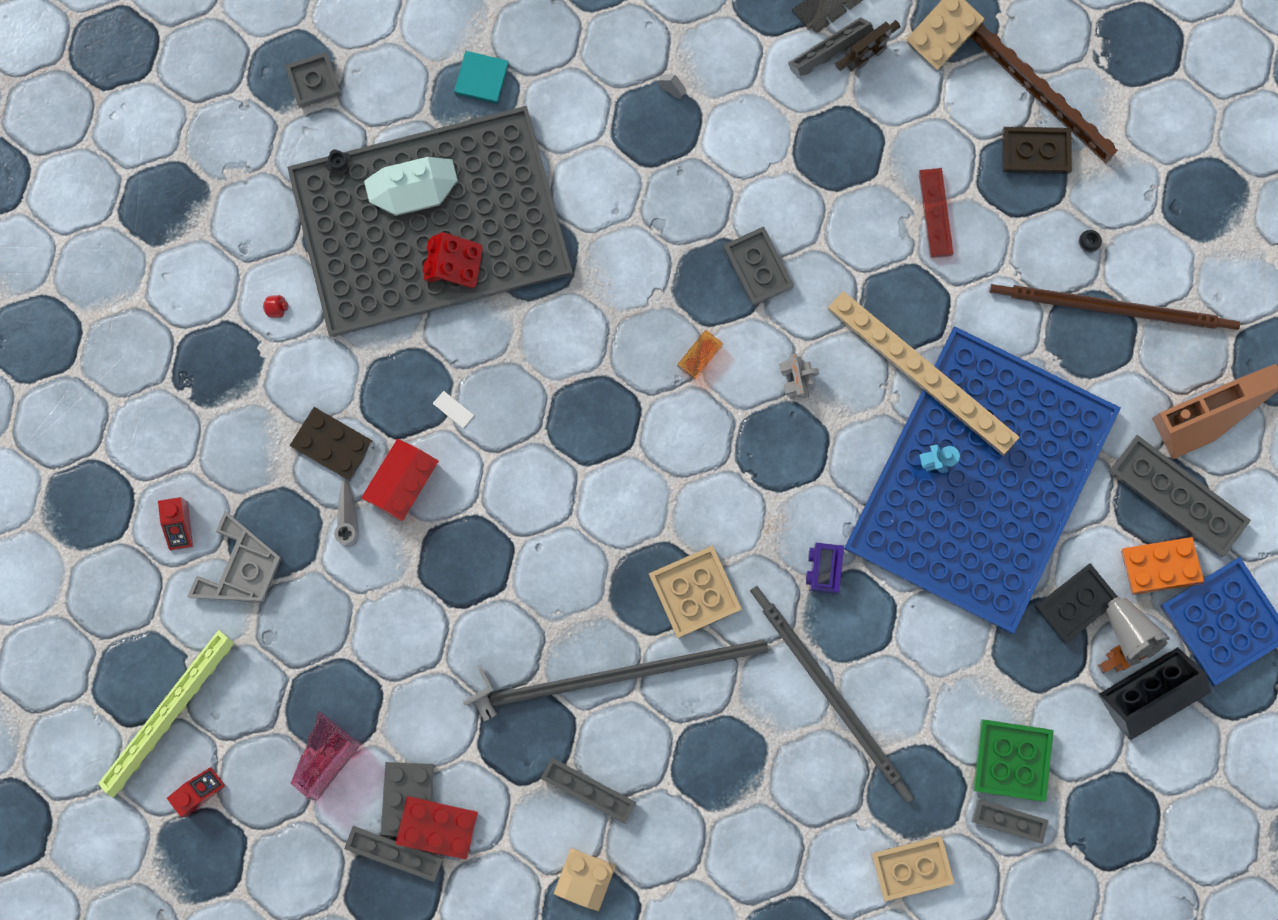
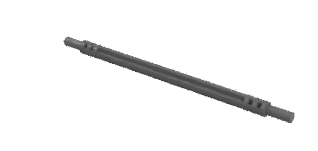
M758 586L751 589L750 592L763 608V614L853 733L888 783L894 785L906 803L914 799V796L900 779L902 777L798 638L774 603L771 604Z

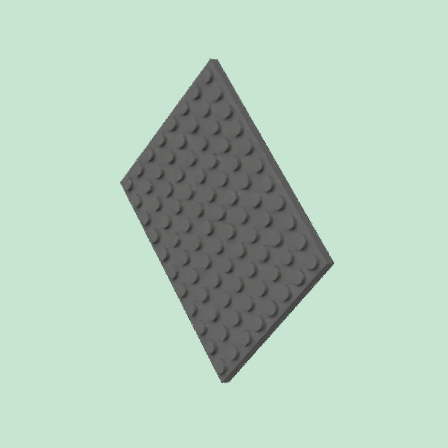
M527 106L343 152L351 156V161L346 166L347 172L344 174L326 169L325 163L328 162V156L287 166L330 338L573 275ZM425 157L453 160L458 182L453 186L441 205L395 216L369 203L364 181L380 169ZM445 232L482 245L483 250L475 287L469 288L443 279L432 283L423 280V265L428 256L427 243L432 236Z

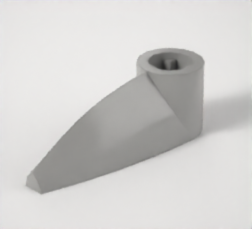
M343 481L341 484L337 527L334 532L336 540L345 547L354 546L359 539L356 508L348 481ZM346 530L352 533L351 536H348V540L342 537Z

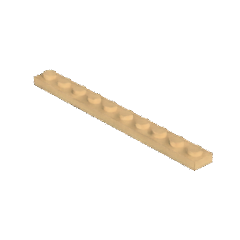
M843 291L830 304L828 310L1002 456L1019 440L1020 437L847 293Z

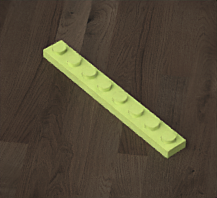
M220 630L216 632L98 784L106 794L114 798L124 788L129 777L138 770L143 759L155 748L156 743L169 730L175 718L184 711L186 704L200 690L207 677L215 671L221 659L229 653L234 642Z

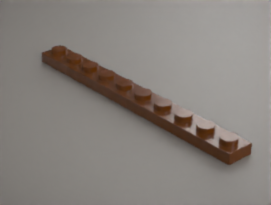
M984 23L977 28L970 36L977 45L1063 125L1071 128V132L1105 164L1114 157L1118 150L1111 140L1105 139L1095 125L1088 123L1082 117L1080 111L1066 103L1065 98L1061 94L1052 90L1045 79L1038 77L1032 67L1027 63H1023L1017 57L1016 52L1011 48H1007L1001 42L999 36L991 33Z

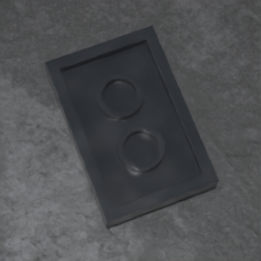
M1089 563L1034 607L1065 644L1104 614L1109 607L1108 603L1118 596L1093 565Z

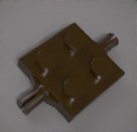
M894 20L890 25L887 21L851 46L850 52L839 62L835 63L836 68L839 71H842L845 67H848L851 71L857 67L860 69L869 62L870 57L883 53L887 48L886 44L891 34L901 27L898 21Z

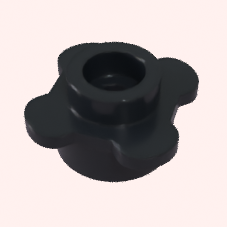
M333 149L329 153L328 162L325 163V167L329 171L335 170L339 174H344L347 172L346 166L351 161V156L348 153L344 154L342 151Z

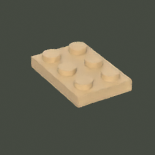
M941 0L909 35L906 41L939 70L986 19L965 0Z
M942 836L871 853L884 902L955 884Z

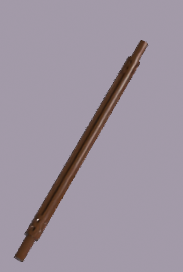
M990 284L989 293L1011 296L1012 299L1212 329L1221 327L1239 330L1240 321L1218 318V315L1018 285L1009 287Z

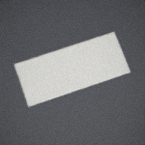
M445 391L433 402L437 408L462 428L474 416V414Z

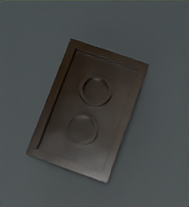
M1003 127V172L1070 174L1072 171L1071 128Z
M313 407L289 446L346 480L351 481L374 441Z

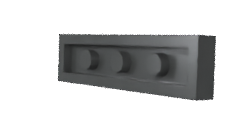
M861 17L788 62L790 70L799 76L809 74L818 65L828 62L831 57L847 50L850 45L874 30L872 23Z
M552 757L540 778L624 824L636 804L635 801Z
M352 826L344 848L345 850L436 882L444 858L419 849L396 845L395 840Z

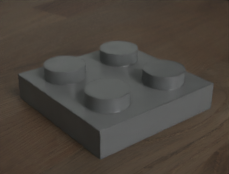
M328 52L285 65L299 108L342 95Z

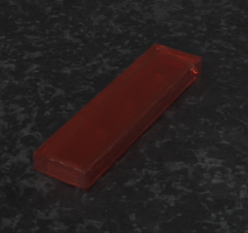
M942 168L919 170L930 258L953 256Z

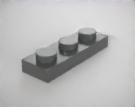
M977 799L971 822L1043 844L1049 820Z

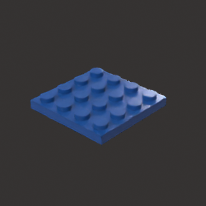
M1241 557L1234 559L1203 578V584L1190 586L1160 605L1199 667L1207 674L1208 681L1212 686H1216L1278 647V613Z

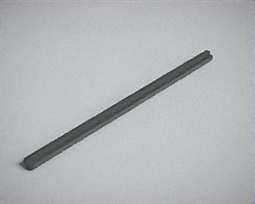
M763 639L492 693L489 695L491 705L495 707L765 653L768 651L766 640Z

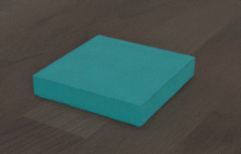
M465 50L454 93L498 104L509 61Z

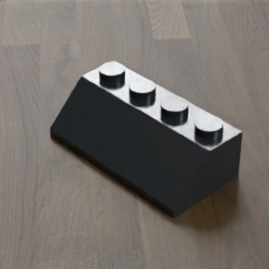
M1177 647L1099 693V697L1116 725L1132 740L1210 694L1211 690L1207 674Z

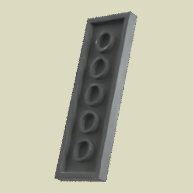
M1139 435L1133 438L1108 471L1221 558L1227 554L1251 521Z

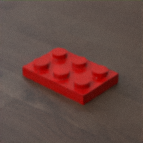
M407 796L395 844L467 860L478 812Z

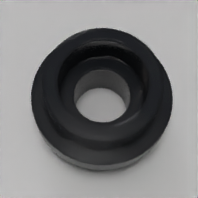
M1086 230L1079 237V245L1086 252H1095L1102 244L1100 234L1094 230ZM1086 239H1091L1093 241V245H1089L1086 242Z

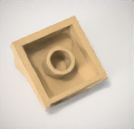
M571 848L554 894L584 907L599 911L616 865Z

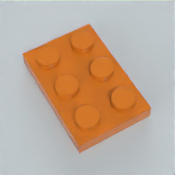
M1193 537L1122 548L1121 550L1132 595L1199 585L1204 582Z

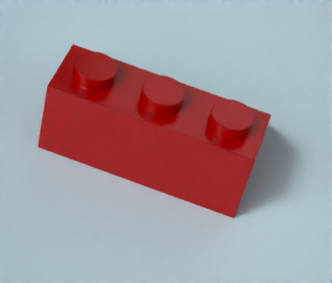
M396 439L361 499L402 522L439 460L419 448Z

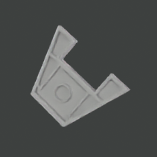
M224 511L216 533L236 540L234 549L219 583L217 584L196 576L187 597L193 599L264 602L282 558L228 512Z

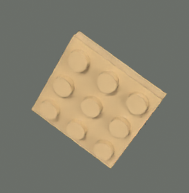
M713 545L649 573V577L677 639L742 610Z

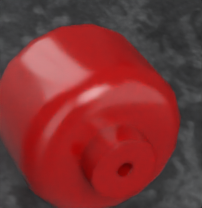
M281 295L268 296L263 303V309L268 317L281 318L284 316L285 310H288V303Z

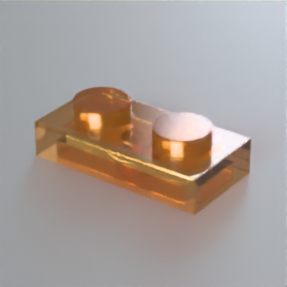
M705 330L679 361L677 367L696 380L724 343Z

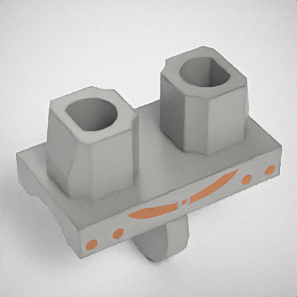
M796 353L789 355L790 359L779 363L783 376L793 374L794 381L784 384L785 394L802 398L810 397L807 382L808 385L815 384L814 376L819 375V369H812L810 362H805L803 367L802 358L797 357Z

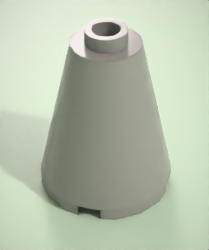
M1117 597L1108 603L1109 607L1106 612L1125 660L1129 665L1140 663V657H1152L1167 645L1168 642L1166 640L1170 639L1168 635L1127 598L1121 599Z

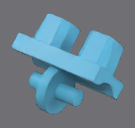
M938 445L930 446L932 452L920 454L922 467L927 472L937 469L940 473L948 472L946 466L953 467L960 460L959 451L952 446L942 449Z

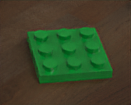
M982 719L980 722L973 791L1046 802L1054 730Z

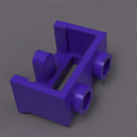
M816 542L814 548L809 549L808 561L812 562L811 571H807L806 585H810L809 591L829 594L839 593L844 545ZM821 550L832 551L829 585L818 583Z

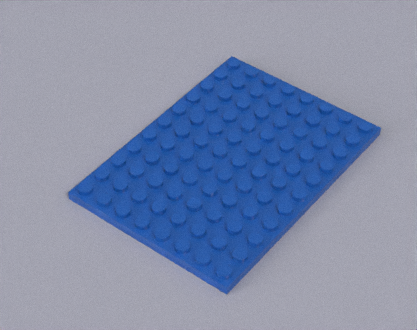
M954 326L934 366L1020 438L1002 456L922 389L849 536L844 550L1014 634L1121 407ZM938 445L942 449L952 446L959 451L960 460L953 467L946 466L948 468L946 473H940L937 469L927 472L922 467L920 454L932 452L930 446Z

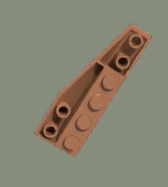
M1274 364L1162 411L1153 417L1152 420L1172 460L1216 441L1278 391V367Z

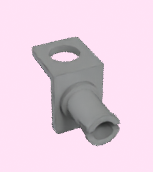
M480 664L478 665V670L487 688L464 699L463 703L464 705L471 702L475 703L483 721H487L490 717L486 709L492 718L497 715V712L488 698L489 693L494 691Z

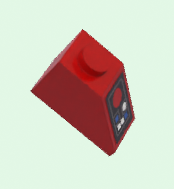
M182 497L159 500L160 524L168 549L171 551L193 547L188 501Z
M210 767L185 782L166 799L180 817H188L226 785Z

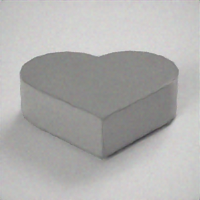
M662 75L658 80L659 87L669 92L675 98H682L686 92L685 86L676 75Z

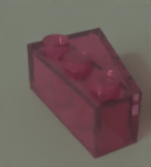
M318 711L317 721L312 733L309 734L308 744L304 754L300 757L290 783L304 796L314 801L321 797L362 744L329 716Z

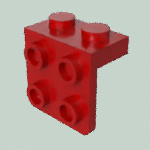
M445 232L432 236L427 243L428 256L423 265V280L432 283L443 279L465 287H475L483 250L482 245Z

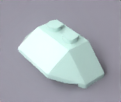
M425 157L384 167L364 182L369 203L398 216L441 205L458 180L452 159Z

